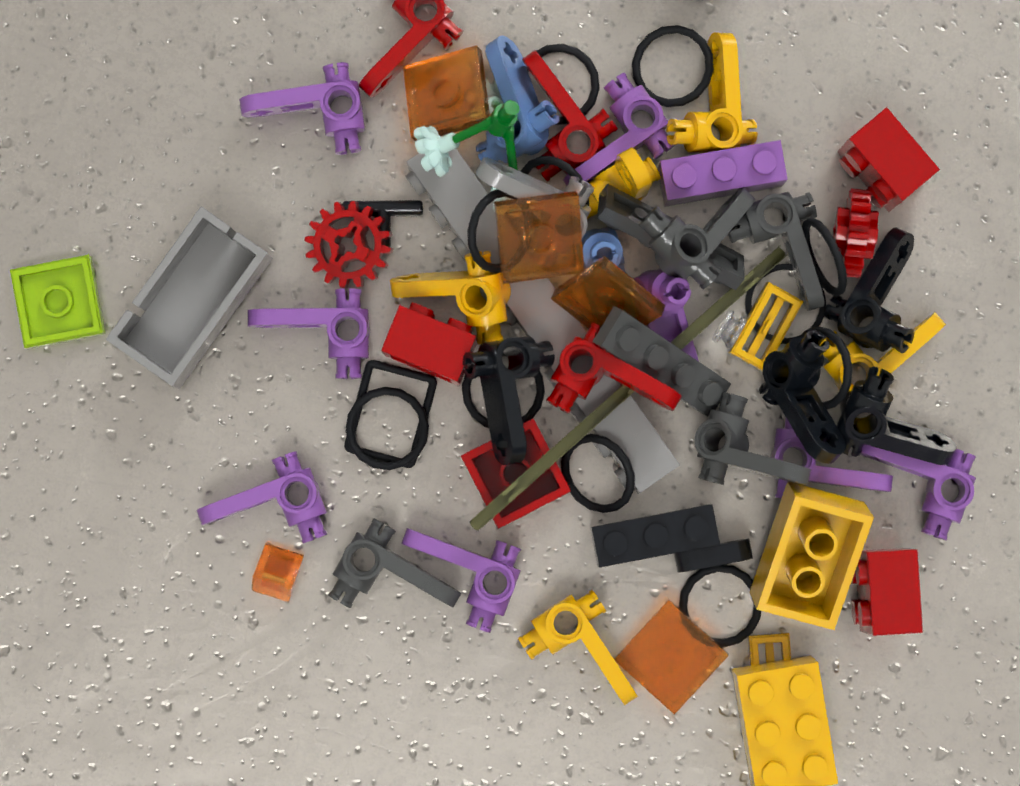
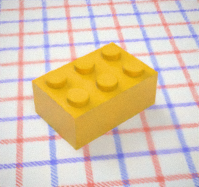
M787 481L749 592L756 610L834 630L874 519L865 502Z
M809 655L790 660H780L731 669L751 786H829L838 784L818 661Z

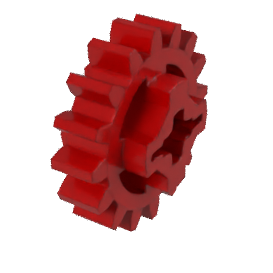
M851 188L846 200V207H837L832 236L842 254L847 277H861L864 259H873L875 245L877 244L879 211L871 210L872 195L870 190Z
M351 201L348 210H345L341 202H335V213L331 214L326 209H321L320 214L323 221L321 223L314 221L309 223L316 233L315 236L305 237L304 241L313 244L314 250L307 252L305 255L306 258L317 259L318 263L312 269L314 273H320L324 270L327 272L324 282L331 284L338 277L340 288H347L350 279H353L356 287H363L364 276L375 281L378 279V276L374 269L377 266L381 268L388 267L387 262L382 259L383 253H393V248L385 246L384 240L393 235L391 231H381L380 227L385 222L384 217L371 218L374 208L367 205L362 212H359L358 202ZM354 218L353 221H350L348 227L337 229L332 226L341 219ZM368 228H370L374 236V250L369 247L366 234L369 231ZM354 235L353 243L357 246L356 251H347L344 254L345 246L341 244L344 237L352 238ZM324 240L329 242L332 255L329 260L324 252ZM360 260L366 263L359 270L344 272L350 262Z

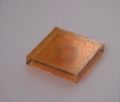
M477 45L403 66L410 134L414 141H417L414 136V130L417 127L433 126L440 136H444L450 132L455 133L465 130L490 116L482 50Z
M576 191L494 202L500 274L503 284L584 273L579 195Z
M605 256L557 287L551 297L554 302L588 329L591 322L600 325L601 328L614 306L625 311L645 326L661 317L666 306Z
M668 599L617 654L614 660L675 714L729 656V653Z

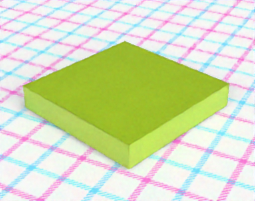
M89 254L10 270L25 349L106 334L92 257Z

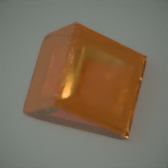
M265 543L253 575L252 591L289 602L304 555Z

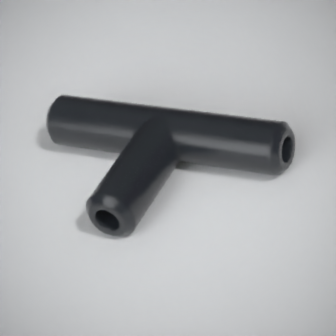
M421 200L356 201L359 205V212H362L368 205L374 208L371 217L382 216L385 218L384 224L380 227L381 231H391V217L421 216L423 214V203ZM344 201L342 203L345 210H348L351 201ZM391 237L384 240L385 246L391 247Z

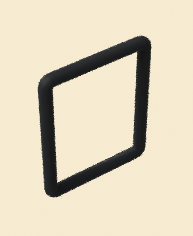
M370 360L366 363L356 400L367 392L373 368L425 381L429 385L423 408L428 420L437 386V380L434 376L377 360ZM362 407L355 418L354 433H356ZM418 422L411 451L419 440L420 422ZM346 436L344 443L345 450L349 453L355 454L349 447L348 439ZM361 448L365 454L375 460L391 462L402 459ZM417 458L404 467H413L416 464Z

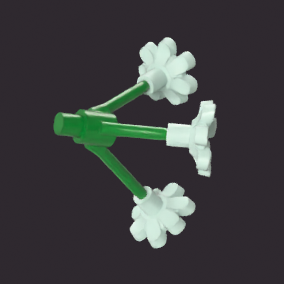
M478 77L475 80L478 91L470 90L465 95L466 102L475 105L469 111L470 118L473 121H478L485 117L481 122L457 134L450 132L442 137L433 126H421L414 130V136L417 139L415 141L416 150L420 154H425L421 160V165L425 171L428 172L434 168L439 177L444 176L449 172V167L452 165L449 151L458 148L460 142L482 131H489L496 137L504 138L508 166L518 170L514 142V124L517 122L520 108L518 103L513 100L503 103L495 78L493 83L490 84L487 77ZM491 187V191L498 190L494 187ZM501 197L493 201V210L497 213H502L508 207L509 215H522L520 206L511 198ZM528 203L530 210H534L537 208L536 206H533Z

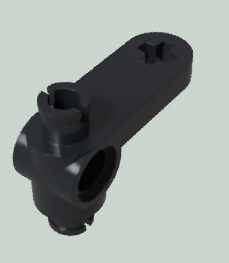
M895 227L887 233L848 300L843 299L841 296H833L830 301L836 304V308L827 304L825 309V317L838 322L837 327L840 333L853 338L861 347L874 348L881 352L888 350L890 347L900 353L906 352L909 346L904 344L903 341L905 340L912 344L915 334L914 329L901 325L900 315L881 307L907 263L914 246L913 234ZM867 317H873L869 325L859 328L862 320Z
M811 329L807 331L804 337L792 338L782 351H773L767 355L763 364L765 383L760 386L759 393L764 394L768 390L762 398L771 405L780 406L804 449L813 459L823 464H831L845 451L846 442L814 389L820 378L821 367L824 365L823 353L829 348V341H824L820 346V343L826 338L825 335Z
M530 336L510 337L498 341L484 342L480 345L478 352H466L463 356V365L474 364L473 368L464 369L467 378L475 379L480 377L492 448L496 459L502 465L521 463L525 459L527 445L515 380L534 377L538 374L540 367H551L554 364L555 354L546 356L543 354L544 352L554 350L549 341L536 343ZM503 352L508 358V368L505 367L502 361Z
M870 367L866 380L856 381L852 390L847 393L845 399L840 403L841 416L837 422V427L846 442V449L843 453L848 455L852 447L851 456L857 457L861 454L862 447L865 444L937 465L949 464L957 446L947 435L936 430L886 417L893 401V396L888 389L894 381V376L884 369H881L879 376H877L878 367ZM870 413L864 418H856L859 414Z

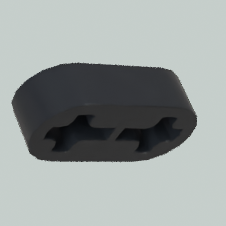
M749 538L674 553L678 573L753 559Z

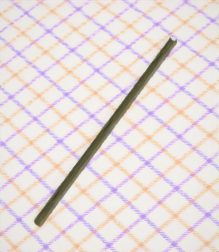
M780 246L751 270L736 290L731 288L670 343L681 350L787 256L779 248ZM624 385L615 391L470 520V525L474 530L479 531L634 391Z

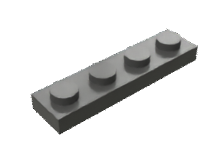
M607 184L599 194L597 218L602 220L609 228L621 230L638 239L642 245L650 248L648 243L652 237L639 226V223L654 208ZM664 214V215H665L666 217H668L670 220L672 219V217H670V216ZM720 243L708 257L722 270L719 275H716L717 278L713 282L724 284L736 290L744 281V255Z
M615 306L593 340V343L613 356L677 391L682 396L680 400L707 417L710 409L716 410L722 400V392H727L731 385L730 382Z

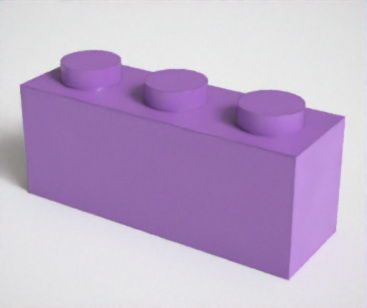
M781 140L660 160L657 168L661 176L660 186L664 207L732 196L743 187L748 192L782 187L788 180Z

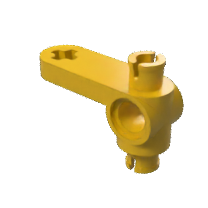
M714 32L710 35L707 42L713 54L714 66L708 86L710 112H688L684 120L670 119L666 127V132H675L674 135L667 136L668 143L670 145L683 144L688 152L707 153L740 147L741 144L754 145L758 136V132H749V129L757 128L756 121L754 119L742 120L738 48L735 36L732 33ZM712 124H714L720 132L719 140L716 139L712 134Z
M631 147L617 155L615 164L589 181L588 183L595 189L589 196L591 212L587 219L598 214L599 194L607 184L634 197V199L642 200L645 198L652 183L661 179L651 158L647 157L642 161L637 151Z
M479 251L480 255L488 263H491V252L484 251L482 254V251ZM471 253L464 255L467 271L414 273L390 279L392 297L395 298L455 295L459 309L466 315L467 324L476 327L477 344L481 345L485 341L503 340L500 323L508 319L506 304L511 295L510 284L501 272L493 273L483 270L473 260ZM480 287L485 291L487 301L482 297Z
M934 312L914 328L915 334L912 344L905 340L903 341L904 344L909 346L906 352L900 353L892 348L877 362L871 356L866 355L853 340L846 345L850 353L851 363L862 366L866 372V377L870 367H878L877 376H879L881 369L892 373L934 337L946 323ZM826 337L820 343L821 346L824 341H829V348L823 353L828 362L823 368L834 379L837 388L840 390L844 374L842 357L835 343ZM852 383L848 392L851 391L854 386Z
M593 589L577 601L571 594L531 620L535 628L525 635L518 637L523 648L532 642L535 643L526 649V653L531 660L546 649H549L552 655H554L570 643L576 642L581 638L624 706L638 697L589 622L601 613L606 612L601 602L590 607V604L599 599ZM562 611H570L577 618L576 628L567 634L558 632L554 627V618Z

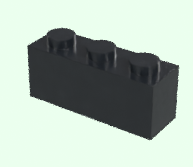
M712 504L590 527L597 566L599 568L720 545Z

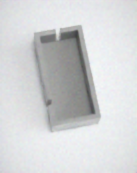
M201 206L133 300V304L145 311L143 315L139 317L127 309L106 340L172 387L180 389L273 258L266 251L239 232L236 233L229 225Z

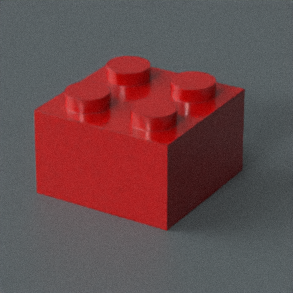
M887 107L852 135L837 151L842 157L839 159V163L847 174L852 178L858 176L867 186L866 190H870L872 195L871 202L879 209L884 206L888 212L940 170Z
M411 302L409 308L399 305L381 352L385 357L460 387L465 375L464 369L468 367V365H463V356L466 352H474L477 345V337L472 334V326L450 317L447 324L434 319L435 314H433V310Z
M534 418L523 423L527 451L525 459L521 463L500 464L494 455L491 440L461 455L486 506L550 450ZM555 462L493 517L498 529L571 492L557 463Z
M917 549L862 550L851 584H857L858 600L852 601L854 625L860 624V631L872 636L923 633Z

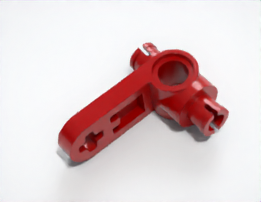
M444 0L394 1L392 8L408 23L410 30L361 80L359 87L370 98L379 94L433 38L440 42L445 50L453 45V39L457 41L460 38L463 30L450 20L454 11L444 3ZM426 4L433 6L437 13L431 20L422 21L415 16V12L420 6Z
M534 50L524 57L522 61L568 123L563 130L547 141L545 147L548 151L541 156L557 157L576 169L604 149L606 145L602 140L614 131L616 132L618 128L613 120L605 126H601L610 117L604 109H601L598 114L587 120L542 57ZM574 132L586 134L590 141L589 149L583 154L572 153L566 144L570 134ZM542 164V165H540V166H537V167H536L537 170L539 171V170H540L541 168H543L546 164ZM549 165L547 169L541 172V175L548 182L562 169L555 165Z
M591 322L590 328L583 339L575 336L572 342L563 349L560 355V363L550 378L556 386L546 399L554 407H560L561 411L569 414L577 397L586 400L593 386L601 380L603 375L670 411L675 410L682 396L666 384L613 356L593 343L600 330V325ZM586 355L593 359V365L588 372L579 374L572 371V363L577 357Z

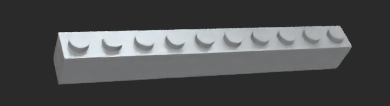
M457 149L449 151L452 165L449 167V172L442 177L436 174L434 168L428 172L425 171L421 165V160L425 154L418 153L406 161L411 171L406 175V178L418 195L426 192L434 204L428 208L441 228L446 225L450 226L457 236L451 242L465 260L464 255L470 253L467 229L471 214L479 201L488 192ZM492 201L486 206L479 218L476 229V245L478 250L482 251V254L484 251L491 252L492 264H499L507 261L514 255L521 243V239L504 215L493 210ZM527 249L520 261L509 270L501 272L507 278L511 288L510 299L506 304L507 322L510 326L518 323L526 336L532 337L536 343L549 341L552 344L554 350L544 352L543 354L545 356L555 354L554 364L544 374L552 386L555 387L556 384L550 378L560 363V355L563 349L572 342L575 336L583 339L586 331L538 263L529 256L530 252ZM586 355L577 357L572 363V371L579 374L588 372L593 365V359ZM603 375L601 380L593 386L586 400L577 397L571 407V413L581 423L617 391L622 384ZM631 395L593 428L596 435L607 437L619 445L627 455L635 474L634 489L638 494L680 466ZM593 443L603 458L611 455L619 468L614 473L626 489V473L622 462L613 451L604 445Z

